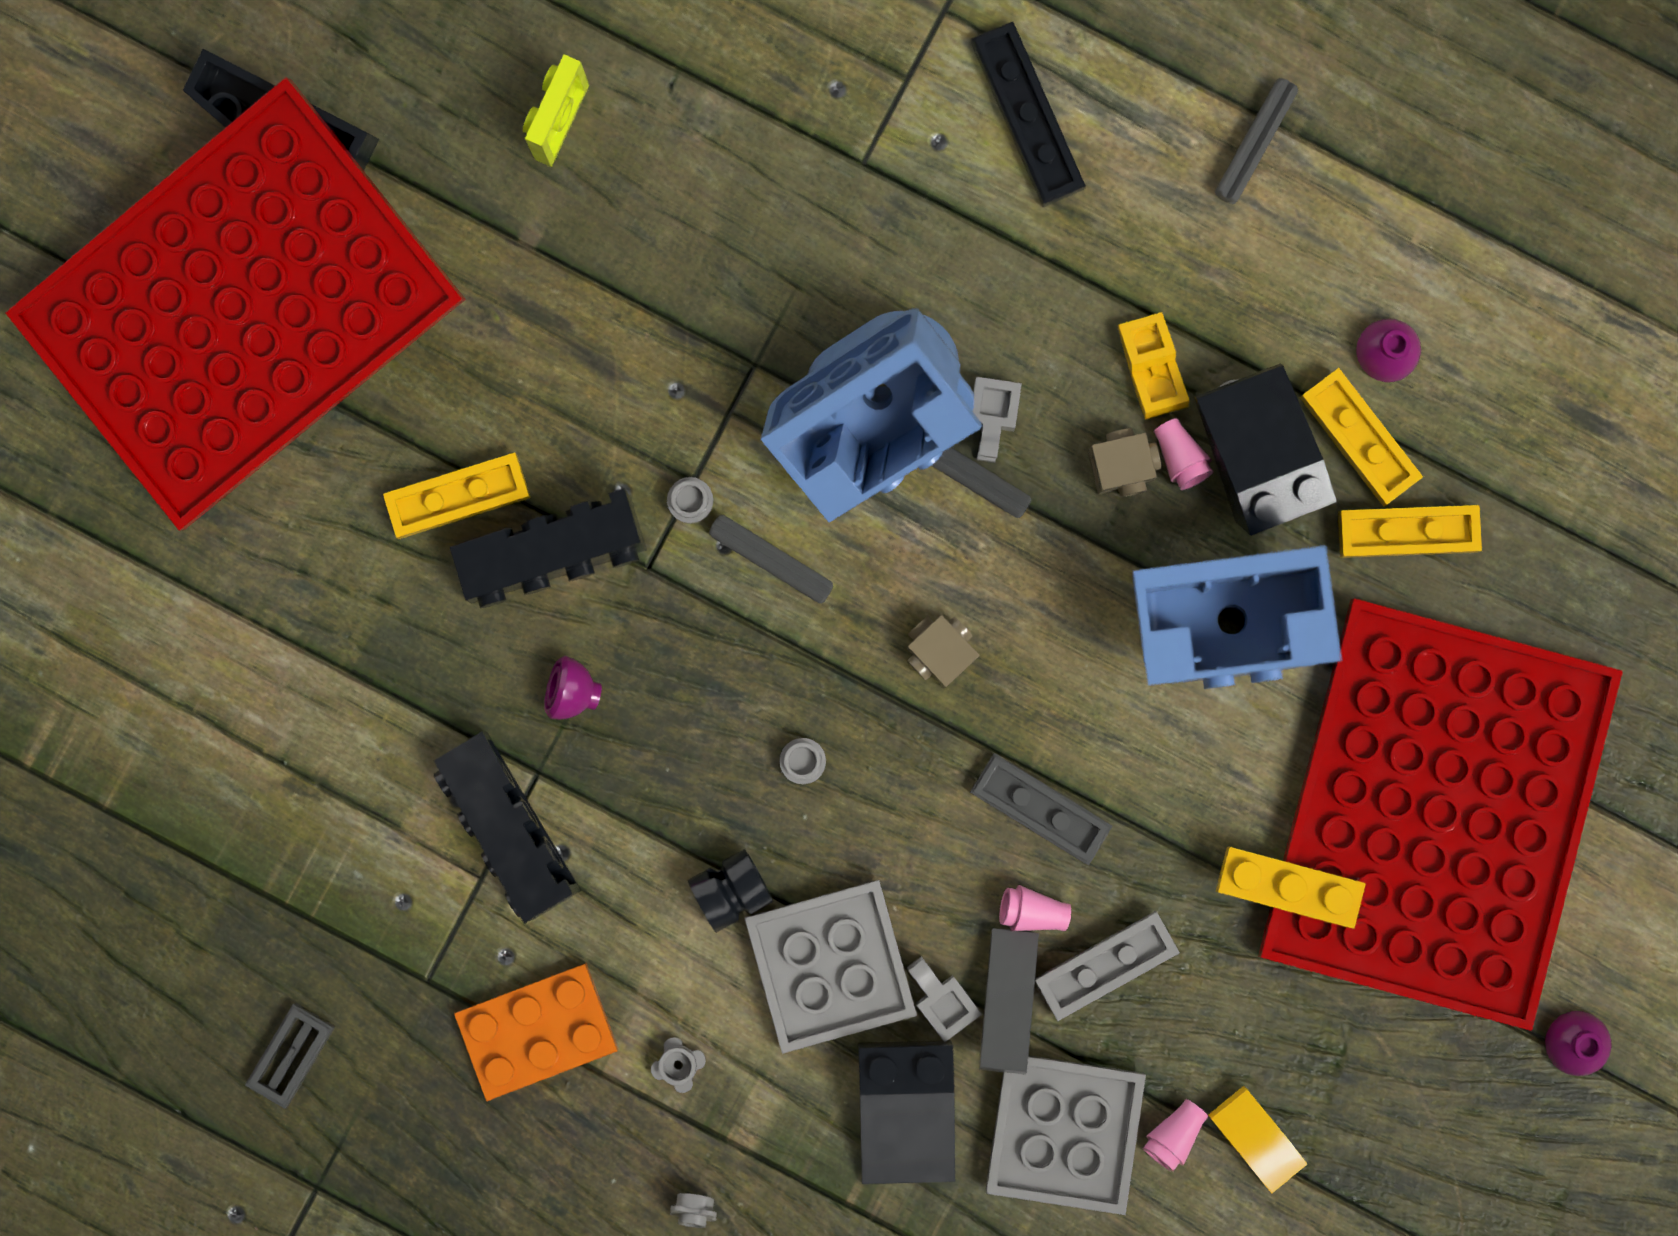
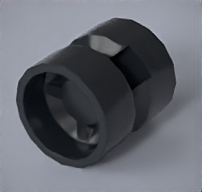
M746 849L723 860L722 870L717 872L709 868L688 879L689 886L715 933L739 921L741 911L745 910L752 914L774 902Z

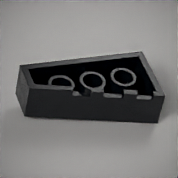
M202 49L183 91L226 128L275 87V85ZM312 105L360 167L365 170L379 139Z
M623 488L609 493L611 503L602 505L601 501H585L570 506L571 509L566 511L567 517L558 519L556 514L543 515L523 523L521 531L513 533L512 528L502 529L450 547L465 601L471 604L478 602L480 608H486L507 601L505 593L518 589H523L524 595H529L550 588L549 580L567 575L568 581H575L594 575L593 567L611 561L613 568L639 561L638 553L647 551L632 498Z
M487 732L477 734L434 760L439 770L433 774L436 782L446 797L453 795L461 809L457 816L470 837L476 836L484 851L481 853L483 861L494 877L498 876L506 891L505 897L509 905L524 924L536 919L582 891Z

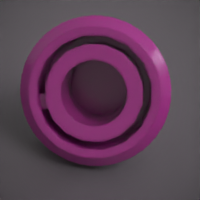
M1382 319L1370 324L1361 333L1357 342V358L1362 369L1370 377L1382 382H1396L1406 378L1416 368L1421 356V343L1415 330L1407 323L1398 319Z
M568 656L561 657L552 668L546 688L544 709L550 719L561 720L575 717L586 709L595 710L600 700L602 685L593 681L589 671L582 663Z
M1570 1011L1560 1015L1550 1025L1546 1034L1545 1046L1550 1061L1557 1069L1572 1076H1587L1597 1072L1605 1065L1611 1053L1612 1042L1607 1027L1596 1016L1584 1011Z

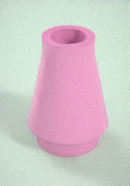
M1178 418L1169 420L1155 429L1154 434L1159 441L1172 483L1177 482L1181 490L1201 483L1213 473L1209 465L1212 459L1182 427Z
M1019 885L1016 889L1006 888L1004 891L999 919L1002 925L1010 926L1011 931H1066L1071 919V905L1059 902Z
M1185 1099L1176 1111L1146 1136L1149 1141L1143 1147V1150L1161 1166L1173 1172L1178 1164H1185L1202 1124L1208 1118V1115L1196 1104Z

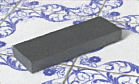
M993 753L969 792L1088 866L1113 827Z
M992 928L979 1070L1024 1075L1027 1073L1039 933Z

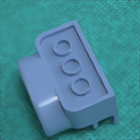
M913 308L907 311H893L879 315L824 350L812 363L807 376L788 387L771 403L761 441L826 520L831 522L879 491L887 493L893 490L902 482L905 475L916 468L924 470L930 467L941 457L942 452L981 429L982 423L972 412L974 408V394L971 387L959 373L960 362L953 339L938 322L923 315L918 308ZM882 383L886 385V387H879L878 385Z
M1326 546L1133 571L1132 579L1148 685L1203 681L1204 689L1234 685V677L1250 675L1251 683L1274 681L1283 678L1282 670L1341 661ZM1234 609L1242 615L1243 627L1240 632L1227 634L1219 628L1218 616L1222 610Z

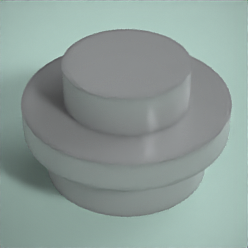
M687 477L678 480L672 485L668 492L667 505L671 514L677 520L688 524L698 523L711 512L713 495L705 482L698 478Z
M798 738L792 740L781 752V770L786 778L794 783H812L822 775L825 769V753L821 746L811 739Z

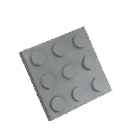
M879 880L745 917L782 1054L917 1016Z
M1028 1055L1026 1075L1003 1072L985 1190L986 1194L1126 1215L1146 1075L1141 1072Z

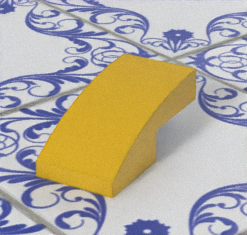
M1160 312L1119 324L1118 330L1144 419L1189 407L1190 400L1175 360L1176 350L1163 313Z
M1242 1086L1208 1114L1271 1194L1307 1165L1299 1152L1245 1086Z

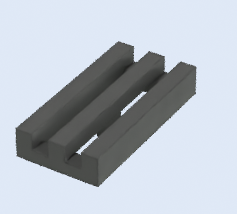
M297 1003L291 1006L245 1086L284 1109L291 1103L336 1027L329 1022L319 1019L320 1017L316 1014L304 1010V1007ZM297 1018L305 1023L268 1085L260 1082ZM315 1028L319 1031L317 1037L283 1094L276 1091L312 1029Z

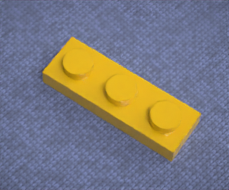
M1337 368L1299 397L1383 507L1423 478L1422 474L1340 368Z
M515 452L383 494L392 526L398 539L531 498L518 455Z
M1480 505L1341 510L1338 512L1340 558L1478 553L1482 551Z
M1227 847L1215 892L1354 929L1366 883Z

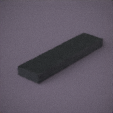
M1012 21L972 38L971 45L1042 207L1085 190L1086 185L1014 22Z

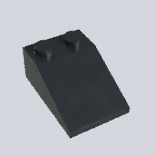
M1281 363L1194 397L1235 522L1250 536L1337 502L1324 459L1285 368Z
M938 1040L858 1043L862 1184L955 1182L954 1053L951 1040L946 1042Z

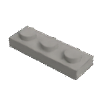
M1154 911L1036 977L1035 982L1056 1020L1059 1021L1180 952L1158 913Z

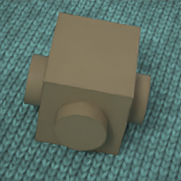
M1132 428L1108 433L1105 435L1107 442L1091 445L1088 449V455L1098 495L1119 490L1120 498L1144 493L1147 491L1146 484L1151 483L1157 478L1155 470L1161 469V460L1156 443H1148L1146 433L1134 435Z
M941 615L933 622L927 616L908 633L913 642L907 647V650L912 654L907 662L925 681L932 675L944 689L980 656L968 643L973 637L972 634L956 617H953L948 622Z

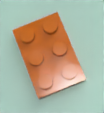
M587 963L454 1013L486 1101L619 1050Z

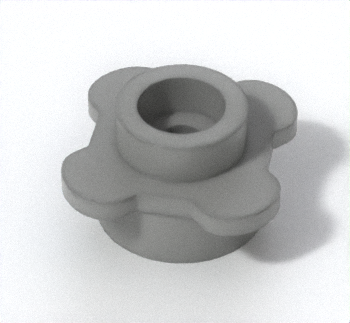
M672 1037L665 1041V1051L660 1060L652 1064L651 1073L655 1079H664L667 1083L674 1085L677 1092L685 1093L691 1090L693 1086L692 1078L698 1069L705 1066L706 1058L702 1051H692L683 1046L681 1039ZM681 1061L683 1063V1067L681 1069H676L674 1067V1062Z
M685 1193L677 1194L676 1206H671L670 1215L679 1217V1225L694 1228H705L706 1221H716L717 1213L713 1211V1198Z

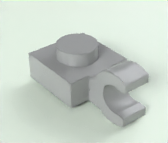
M976 377L973 391L974 408L972 412L982 423L977 460L995 463L998 455L1001 430L1014 432L1022 383Z
M922 956L907 967L926 994L916 1002V1005L944 1042L982 1015L953 975L941 983Z

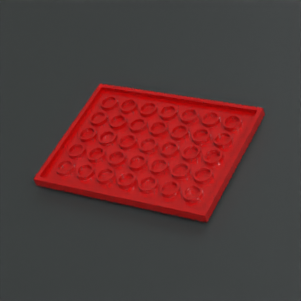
M285 77L12 306L5 314L176 528L181 531L193 524L466 299L290 78Z
M1353 598L1350 600L1339 642L1341 661L1334 662L1283 861L1366 883L1355 928L1271 907L1258 957L1532 1031L1623 671Z

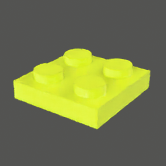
M565 54L558 66L551 65L542 85V90L546 94L539 108L533 106L530 109L523 125V132L527 134L525 140L534 159L552 167L589 87L581 62Z

